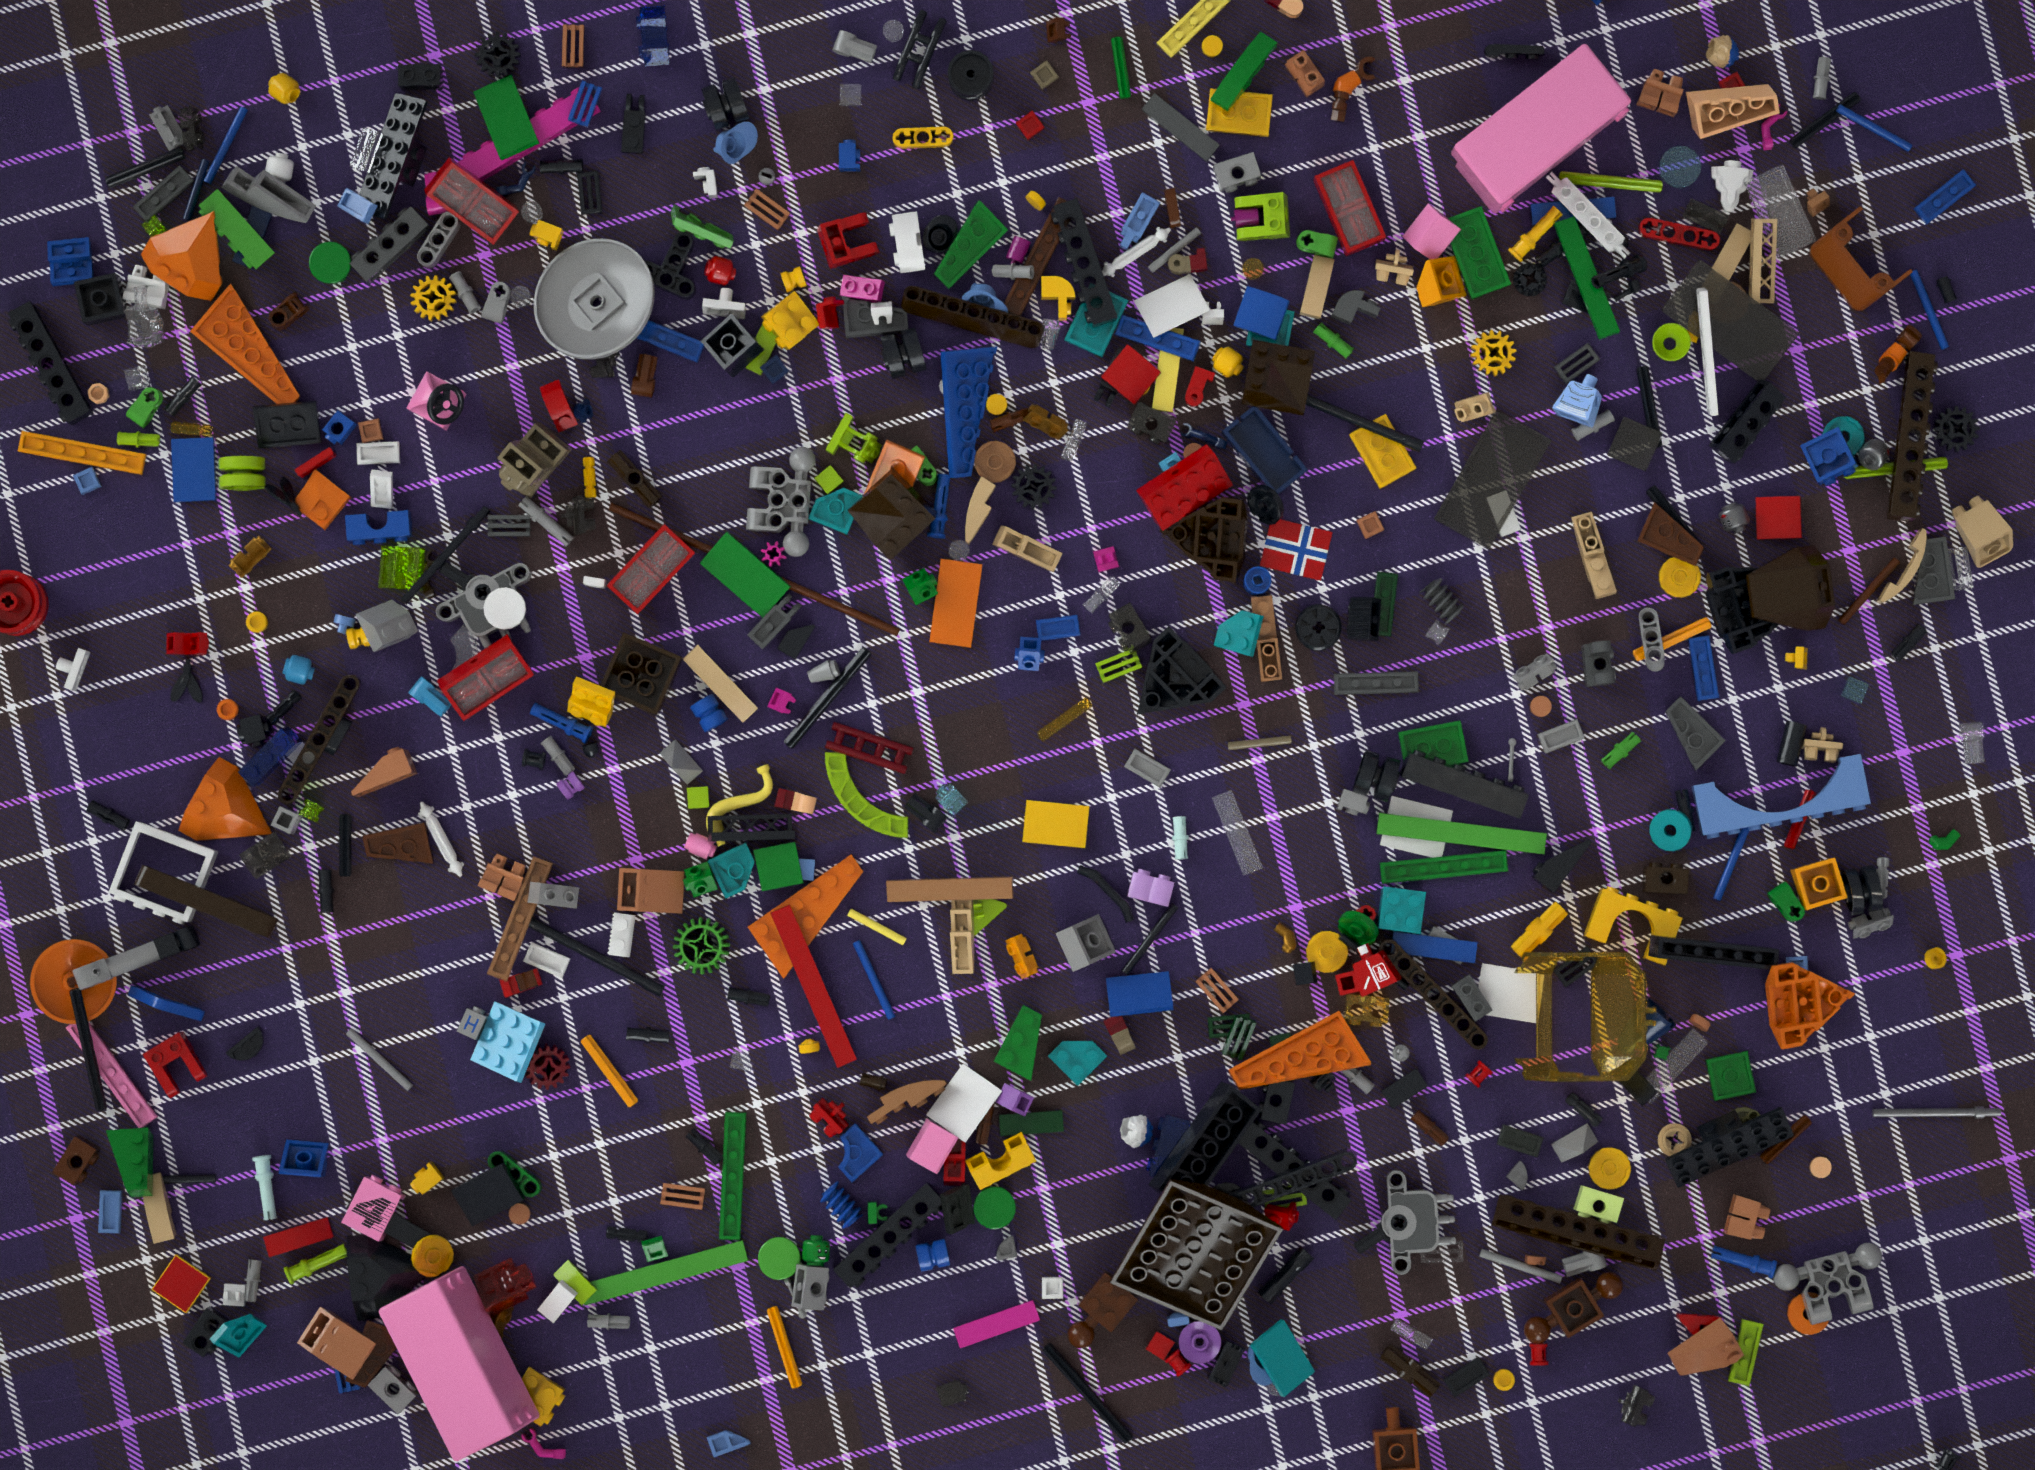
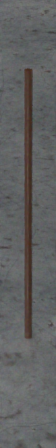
M611 503L609 511L655 531L662 526L658 522L617 504ZM671 529L691 547L707 554L713 548L706 543ZM781 577L791 586L790 590L898 636L900 628Z

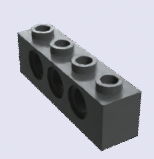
M412 207L404 208L400 211L396 221L386 224L382 229V234L371 238L366 244L368 247L362 252H356L352 256V261L349 264L369 285L431 228ZM408 225V233L401 235L399 233L400 227ZM392 239L394 241L393 247L385 249L384 242ZM374 253L378 254L377 262L369 263V256Z

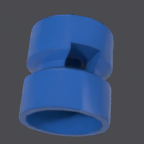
M1253 567L1245 574L1243 587L1250 595H1262L1266 593L1271 585V575L1263 567Z
M714 694L706 696L690 707L695 717L701 719L699 724L705 733L728 720L723 709L717 708L719 703Z
M945 1239L933 1241L932 1245L928 1243L916 1245L921 1272L932 1270L935 1265L938 1268L950 1266Z

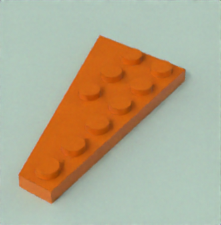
M230 283L190 332L276 404L297 402L301 397Z
M852 854L748 926V929L783 979L787 976L793 965L770 912L790 904L805 941L809 946L864 872Z
M1337 1011L1228 1071L1238 1089L1242 1090L1369 1066L1371 1061L1340 1011Z

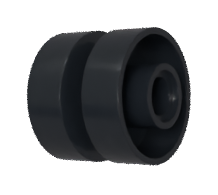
M735 77L722 81L724 92L722 94L719 93L714 84L701 88L705 100H702L708 119L713 121L716 130L729 126L727 116L729 113L732 114L736 123L750 119Z
M915 327L901 331L902 343L900 344L894 334L880 337L883 349L880 350L885 367L890 370L892 380L906 376L905 364L909 363L913 373L927 370Z
M1365 750L1352 792L1366 796L1371 786H1375L1374 799L1387 803L1391 792L1395 791L1399 779L1400 760L1387 756L1382 766H1378L1379 753Z

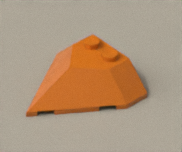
M215 211L150 237L141 253L144 262L152 274L186 296L209 301L214 299L222 285V276H220L218 238L214 225Z
M221 757L215 761L204 775L184 812L178 830L196 841L273 834L239 767Z
M1792 962L1773 965L1765 982L1769 1025L1780 1048L1788 1049L1802 1046L1807 1041V1038L1814 1031H1818L1840 1009V1006L1847 999H1851L1855 993Z

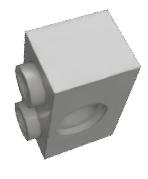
M1254 152L1213 165V171L1220 192L1226 191V193L1238 190L1237 186L1244 184L1246 187L1258 183L1257 180L1261 178ZM1235 169L1241 170L1243 177L1240 179L1234 178L1232 171Z
M530 882L528 903L577 909L579 887Z
M796 1264L792 1307L824 1311V1305L827 1300L826 1289L829 1281V1268Z
M387 1365L367 1386L393 1411L400 1414L418 1395L416 1392L417 1388L409 1380L407 1382L400 1377L402 1373L395 1366L390 1367ZM390 1383H397L399 1385V1393L394 1394L390 1391Z

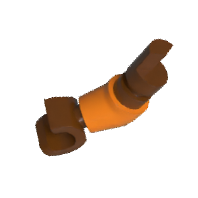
M1374 57L1363 58L1356 64L1355 71L1351 70L1337 78L1333 87L1336 100L1332 103L1331 120L1344 122L1348 105L1346 101L1349 100V95H1352V91L1361 84V80L1371 81L1375 79L1373 74L1367 75L1363 70L1364 64H1372L1374 62Z
M1906 326L1895 339L1899 343H1893L1880 357L1879 363L1875 368L1879 384L1883 383L1890 373L1898 368L1908 353L1906 350L1910 352L1922 338V334L1913 326Z

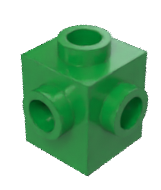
M925 568L902 579L915 605L938 594L935 588L938 583L932 573L928 575Z
M708 861L684 869L686 878L683 879L687 891L691 890L694 898L718 889Z

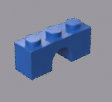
M408 510L387 512V523L378 530L370 526L369 515L367 514L345 515L346 538L348 542H353V545H365V541L373 540L374 544L386 543V539H395V542H406L407 538L413 537L411 512Z

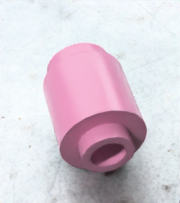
M690 833L684 848L689 853L707 860L708 857L714 856L717 846L714 845L715 842H708V837L698 833Z

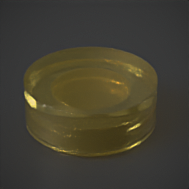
M1249 258L1244 262L1242 272L1246 278L1255 280L1262 275L1264 267L1259 259Z

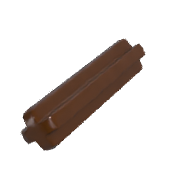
M1806 1115L1798 1119L1791 1126L1794 1136L1767 1148L1760 1155L1763 1162L1769 1164L1812 1124V1121Z

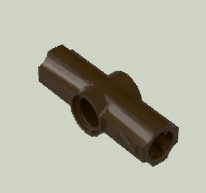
M622 450L616 452L607 461L649 509L661 500L663 496ZM639 474L640 482L635 485L631 484L629 480L631 475Z
M1390 1343L1382 1352L1380 1358L1396 1370V1373L1410 1385L1413 1384L1423 1394L1430 1398L1438 1390L1441 1383L1423 1370L1424 1368L1414 1359L1402 1353L1396 1346Z

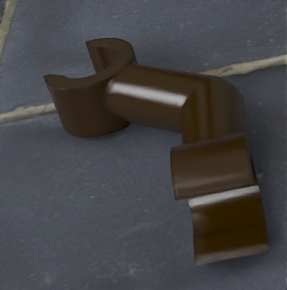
M431 550L426 554V562L418 574L419 578L434 562L430 561V556L433 553ZM428 580L423 586V592L429 600L436 595Z

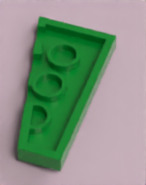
M980 200L975 204L933 273L947 289L1008 231Z

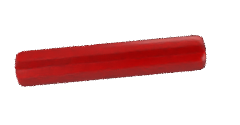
M1809 789L1805 790L1799 806L1813 799L1816 796V792ZM1807 816L1803 817V821L1792 823L1784 843L1786 848L1792 850L1795 848Z

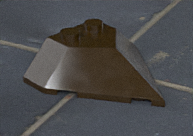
M1222 497L1187 515L1164 531L1159 530L1164 536L1167 535L1175 542V545L1194 562L1211 573L1210 575L1215 580L1234 583L1238 581L1245 559L1248 515L1243 499Z

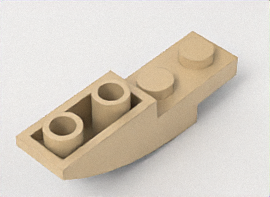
M1592 512L1571 517L1588 581L1591 583L1595 598L1599 599L1616 594L1617 591Z

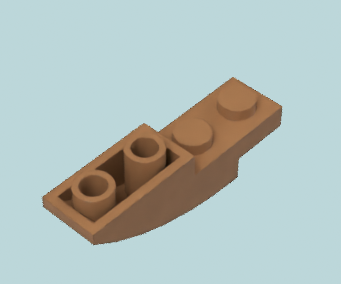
M1272 594L1250 597L1252 613L1264 616L1256 644L1261 682L1281 680L1282 673Z
M924 1080L901 1086L880 1097L884 1105L868 1115L867 1118L871 1124L876 1122L878 1125L888 1118L886 1114L893 1110L896 1113L904 1108L905 1101L909 1103L911 1108L915 1105L919 1108L928 1102L926 1098L931 1094H934L936 1097L945 1091L944 1086L947 1083L945 1080Z

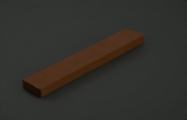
M1058 197L1055 205L1066 202V200ZM1051 212L1023 265L1034 267L1033 279L1016 278L1004 302L1010 314L1022 315L1060 242L1057 235L1060 229L1058 224L1054 225ZM1068 219L1064 222V226L1066 228L1071 219Z

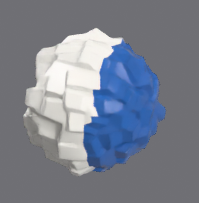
M1139 1115L1123 1118L1120 1132L1121 1138L1126 1144L1133 1148L1142 1147L1153 1136V1126L1146 1116Z

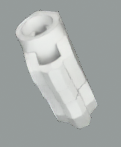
M1728 160L1724 161V166L1711 167V178L1715 180L1716 189L1721 193L1720 202L1724 212L1732 213L1739 203L1740 194L1746 190L1747 183L1752 181L1754 170L1741 168L1740 161Z

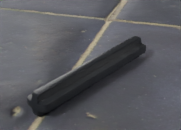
M1856 92L1847 96L1789 140L1790 144L1794 148L1802 145L1841 116L1840 113L1836 112L1840 104L1851 109L1861 101L1860 96Z
M177 148L107 176L105 178L106 184L109 188H113L185 159L184 151L182 148Z
M1640 366L1637 368V376L1650 447L1653 449L1660 448L1662 446V439L1648 366Z
M1653 485L1646 493L1651 500L1657 503L1698 540L1657 486Z

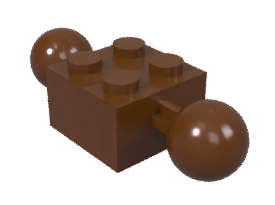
M1106 1271L1103 1272L1078 1303V1306L1087 1312L1089 1316L1085 1321L1073 1323L1068 1330V1340L1076 1348H1086L1092 1344L1095 1337L1094 1328L1099 1323L1112 1332L1138 1301V1298L1130 1291L1111 1284L1110 1279L1112 1276Z
M1613 1272L1603 1273L1598 1277L1596 1287L1588 1290L1582 1279L1574 1280L1543 1299L1551 1314L1545 1318L1535 1316L1528 1319L1524 1325L1525 1337L1532 1343H1543L1549 1338L1551 1329L1559 1325L1567 1338L1572 1337L1604 1317L1596 1301L1602 1297L1605 1299L1617 1298L1623 1290L1622 1279Z

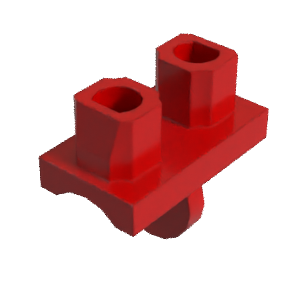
M822 1098L813 1106L814 1109L809 1115L815 1123H818L822 1118L828 1123L823 1130L829 1138L837 1133L840 1134L849 1125L843 1119L846 1116L841 1110L845 1106L843 1102L838 1106L833 1100L828 1103Z

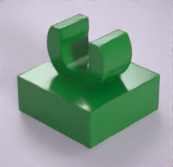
M867 1201L868 1224H877V1218L881 1221L887 1220V1216L879 1215V1210L887 1208V1205L880 1204L877 1206L876 1201Z

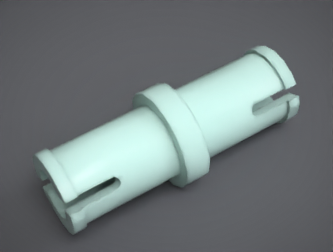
M1172 817L1174 827L1172 841H1174L1175 860L1188 859L1187 840H1189V835H1186V817Z

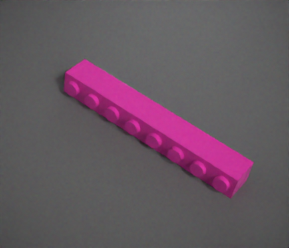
M580 87L571 91L569 97L565 99L561 97L552 103L553 106L547 110L545 108L540 109L534 114L535 117L530 119L540 144L501 161L493 141L488 140L480 146L481 149L476 152H467L462 156L463 159L457 163L484 181L576 127L578 124L568 121V117ZM586 87L576 111L575 119L578 117L588 89ZM590 96L581 121H585L593 101L592 96ZM597 105L593 116L601 112Z

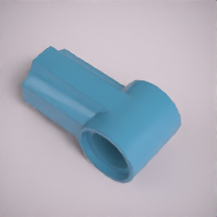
M421 676L408 693L442 717L450 708L451 703L435 689L436 687Z

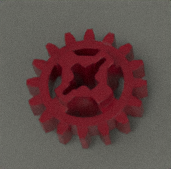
M545 1043L543 1049L537 1045L538 1051L533 1053L525 1076L530 1078L529 1082L532 1085L536 1083L538 1089L542 1085H544L546 1090H549L550 1085L557 1088L556 1083L559 1081L563 1084L562 1077L569 1076L565 1070L570 1069V1064L566 1063L569 1058L567 1055H564V1050L562 1048L558 1050L555 1044L550 1048L548 1043ZM552 1055H554V1056H556L557 1058H559L560 1061H558V1060H553V1059H552ZM548 1062H549L550 1065L547 1067L546 1072H545L544 1068H546V1066H547V1064H548ZM534 1072H536V1074H541V1075H542V1079L539 1078V1077H537V1076L534 1074Z

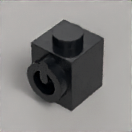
M258 714L239 720L240 724L237 725V732L242 745H252L255 748L265 745L264 741L270 740L268 735L271 734L269 723L264 721L263 715Z

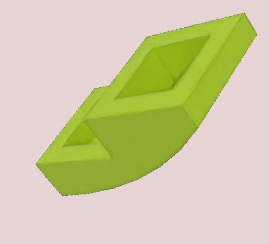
M569 1259L553 1274L559 1282L563 1280L578 1293L575 1299L581 1305L598 1290Z

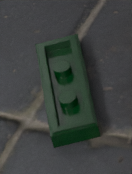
M1377 571L1374 598L1381 599L1379 636L1391 637L1398 574Z
M1062 1110L1029 1112L1026 1116L1018 1113L999 1115L1000 1136L1016 1135L1020 1132L1023 1134L1064 1131Z

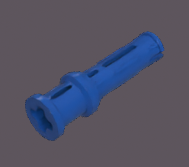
M937 474L933 508L937 515L935 520L930 523L927 537L945 539V522L948 521V517L945 514L950 478L946 474Z
M534 703L530 711V715L565 730L566 735H573L581 739L585 744L593 732L594 727H587L579 723L576 718L568 719L538 703Z
M1716 1245L1713 1246L1712 1250L1721 1254L1711 1253V1259L1745 1267L1753 1274L1758 1272L1768 1275V1278H1773L1777 1260L1769 1261L1760 1258L1759 1255L1751 1257L1717 1247Z

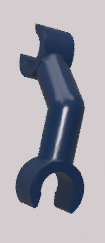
M524 162L518 183L510 186L496 187V191L503 197L523 191L529 177L536 171L535 165L532 171L527 172L525 171L527 163Z
M1188 423L1183 424L1189 428L1188 433H1180L1183 437L1187 439L1194 437L1210 443L1219 449L1226 448L1228 441L1194 429Z

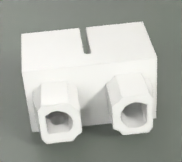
M135 265L132 275L128 274V283L122 299L130 303L165 309L169 284L154 274L153 279L146 278L148 268Z

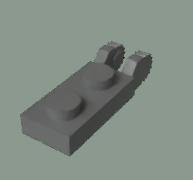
M790 594L778 605H775L748 633L747 636L762 650L792 620L791 617L802 607L801 604L797 603L787 614L781 610L791 601L792 596Z

